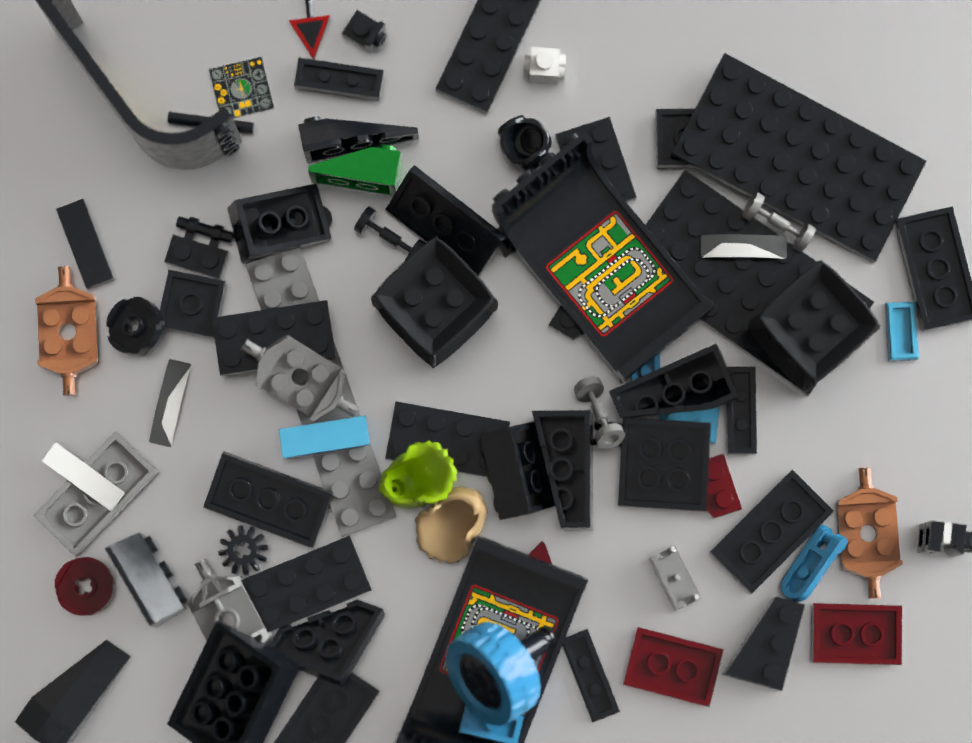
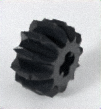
M240 525L238 526V536L232 530H228L227 534L232 540L230 542L225 539L220 540V543L228 548L227 550L218 551V555H229L222 565L228 567L234 562L231 570L233 574H237L240 566H242L243 575L247 576L249 575L248 565H251L257 572L260 570V567L255 561L257 559L262 562L267 561L265 556L259 555V551H267L269 547L268 545L258 546L265 538L263 534H259L252 539L256 530L254 527H250L247 535H245V529ZM245 543H249L247 547L251 550L249 556L243 555L242 558H238L240 553L236 551L237 547H243Z

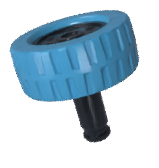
M479 623L462 633L448 646L446 666L450 680L465 705L481 720L496 726L509 724L537 703L540 696V680L533 660L547 652L548 648L554 647L556 637L551 629L542 626L536 632L519 641L511 632L496 623Z

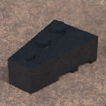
M777 596L773 597L721 675L782 691L805 604Z

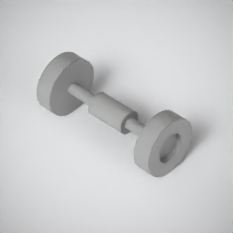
M756 192L745 206L742 217L748 221H751L757 213L768 219L767 222L783 232L787 230L796 236L793 248L801 253L810 243L816 228L808 224L799 232L791 227L790 222L774 212L770 214L760 208L765 196Z
M594 376L584 378L575 385L574 393L579 401L592 402L590 405L597 423L602 425L595 433V440L598 446L602 449L613 448L624 440L625 432L620 424H607L608 416L602 403L596 399L604 391L601 380Z

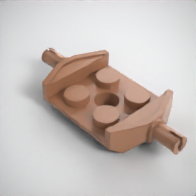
M60 266L58 267L59 285L35 298L39 339V360H37V363L44 369L60 374L61 378H63V396H69V394L73 396L76 395L74 378L77 377V374L98 364L96 301L94 295L76 289L70 284V266H64V268ZM65 325H73L76 329L75 336L70 340H64L61 337L60 333Z
M871 467L858 468L860 480L858 490L837 501L839 534L848 540L846 548L841 552L842 569L864 577L865 581L868 580V599L881 598L879 582L881 576L903 565V561L900 560L896 502H898L896 496L871 486ZM865 525L873 527L876 532V537L872 542H866L861 538L860 531Z

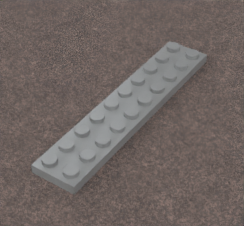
M301 247L245 264L261 310L319 301ZM335 346L336 359H331L330 361L343 368ZM296 369L292 373V378L295 382L303 383L308 380L309 374L304 369ZM344 374L342 390L344 399L357 405L347 376ZM334 408L313 422L310 420V416L296 409L302 425L352 418L341 409ZM359 410L355 412L354 417L360 416ZM371 444L369 446L312 454L324 489L334 492L330 506L341 537L397 518L392 503L378 491L381 472Z

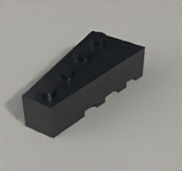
M590 410L532 411L561 528L564 531L593 530V413Z

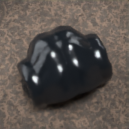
M524 115L509 119L499 127L497 132L500 137L502 152L511 164L519 166L523 172L528 170L532 172L541 166L539 162L549 154L548 151L552 145L551 136L544 125L534 118H525Z

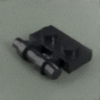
M179 216L176 227L185 229L186 233L184 238L176 235L172 236L164 261L165 264L221 280L229 252L219 248L220 242L222 240L232 243L234 232L225 230L224 226L218 224L211 226L201 223L198 218L190 217L188 219ZM196 233L211 237L209 245L194 241Z

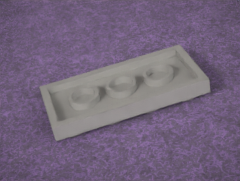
M116 431L85 462V464L125 492L115 508L109 511L67 480L33 515L76 557L158 473Z

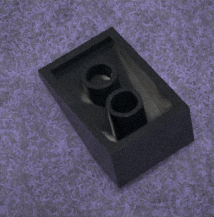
M317 183L238 199L227 208L242 263L332 239Z

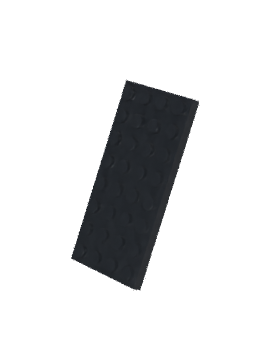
M726 53L722 55L671 153L677 159L749 197H753L756 192L765 196L764 205L803 226L812 225L816 228V233L873 263L876 262L896 223V219L899 217L927 162L923 158Z
M684 170L648 220L646 227L705 298L709 297L716 305L700 322L805 396H809L814 387L810 391L805 392L790 380L757 343L747 325L752 318L760 315L763 309L779 293L817 261L804 252L800 253L793 248L794 245L788 241L786 259L755 257L702 258L701 235H779L755 218L751 221L743 218V210L687 170ZM848 284L870 309L874 301Z

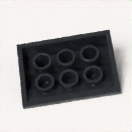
M216 621L167 725L192 743H263L300 669V665L280 651L220 621Z

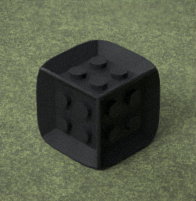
M434 237V239L428 241L415 251L380 285L371 297L373 307L378 309L388 325L432 368H435L456 352L486 323L492 313L498 308V300L492 295L485 283L438 237Z
M819 260L779 293L763 309L760 315L752 318L747 327L757 343L787 377L805 392H808L816 383L838 367L880 329V324L869 307L847 282L829 265Z

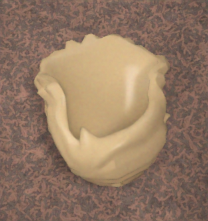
M464 486L452 488L445 500L434 503L427 510L420 512L418 517L415 518V523L417 524L416 534L418 536L416 540L419 544V549L426 552L428 558L432 559L435 557L438 562L444 560L452 564L454 562L458 563L462 557L469 555L471 548H473L472 544L480 534L487 515L486 503L478 490Z

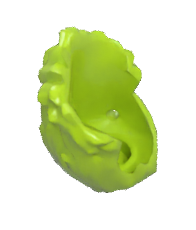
M415 442L383 471L378 491L395 506L405 509L424 507L425 504L437 503L448 497L452 490V482H455L457 479V469L453 466V459L448 457L447 449H442L438 442Z

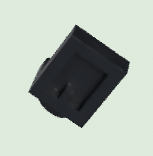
M356 10L343 30L342 36L371 54L375 47L379 49L386 40V25L384 22L379 21L378 23L359 10Z

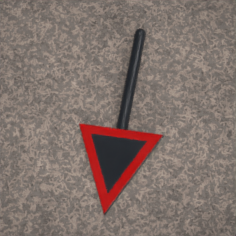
M305 0L307 18L289 20L314 60L331 15L313 17L311 0Z

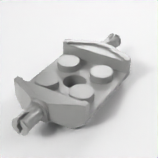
M289 335L279 338L267 348L264 346L263 349L249 339L243 344L241 350L259 361L256 387L259 389L262 387L310 416V420L313 422L334 408L341 409L351 417H354L355 412L358 411L359 406L344 399V394H342L345 370ZM296 369H304L308 372L309 378L306 382L298 383L293 380L292 373Z
M206 559L196 563L195 566L203 581H201L202 585L190 598L188 606L206 641L216 621H220L224 612H229L234 617L232 628L267 644L273 635L271 632H267L241 582L243 577H216L213 575Z

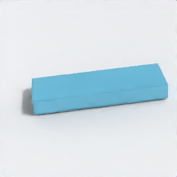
M366 415L279 429L283 459L370 445Z

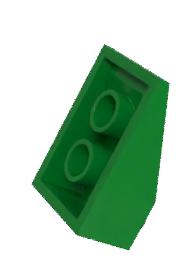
M380 144L379 148L370 147L309 165L308 173L311 183L393 197L399 185L402 168L401 152L396 151L394 146Z

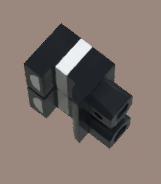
M939 521L922 523L919 525L917 553L933 554L941 552V547H944L945 553L950 557L964 555V552L971 553L972 532H967V525Z

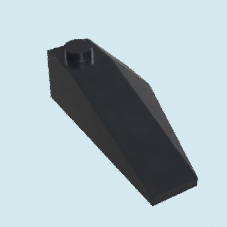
M105 640L32 696L15 723L39 743H72L131 656L108 640Z

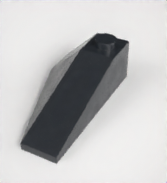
M318 116L307 118L303 124H298L307 164L336 158L370 147L379 148L380 144L391 146L419 139L417 127L328 118L321 119Z
M717 344L609 391L620 418L710 410L740 397L727 363Z

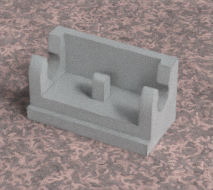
M672 546L649 558L674 611L701 599L676 546Z

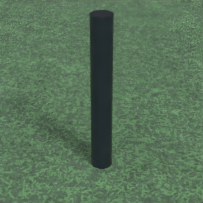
M177 112L168 113V123L195 127L210 118ZM234 120L238 132L254 133L255 123Z

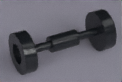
M370 206L364 210L354 227V231L360 235L368 227H371L380 233L379 237L395 247L397 245L409 252L405 261L426 243L419 239L411 247L401 241V236L387 227L381 228L372 222L377 211Z

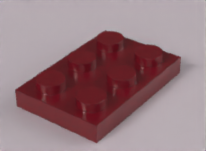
M813 603L812 663L902 665V606Z
M637 627L623 685L710 707L724 649Z

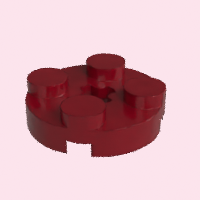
M91 557L77 558L65 563L55 578L56 595L60 605L75 615L90 616L97 614L108 606L114 595L115 579L110 569L103 562ZM88 578L91 580L90 586L92 590L90 593L84 592L82 595L79 593L80 587L77 583L79 580L86 581Z

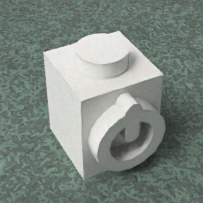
M531 47V55H525L524 72L529 73V83L557 85L558 79H565L566 55L560 54V48Z

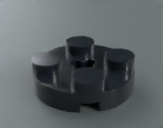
M134 297L128 300L123 299L113 306L107 317L106 326L109 327L110 335L107 336L108 341L112 347L122 353L144 356L157 343L165 327V320L160 315L157 306L151 301L142 297ZM138 321V329L131 333L132 327L130 323Z

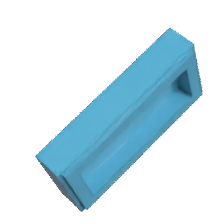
M915 302L886 303L888 361L918 360Z

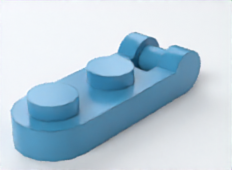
M824 524L820 525L781 582L783 594L794 602L806 600L836 556L846 548L847 538L840 534H833L832 529ZM827 543L828 546L824 551L820 549L822 544Z

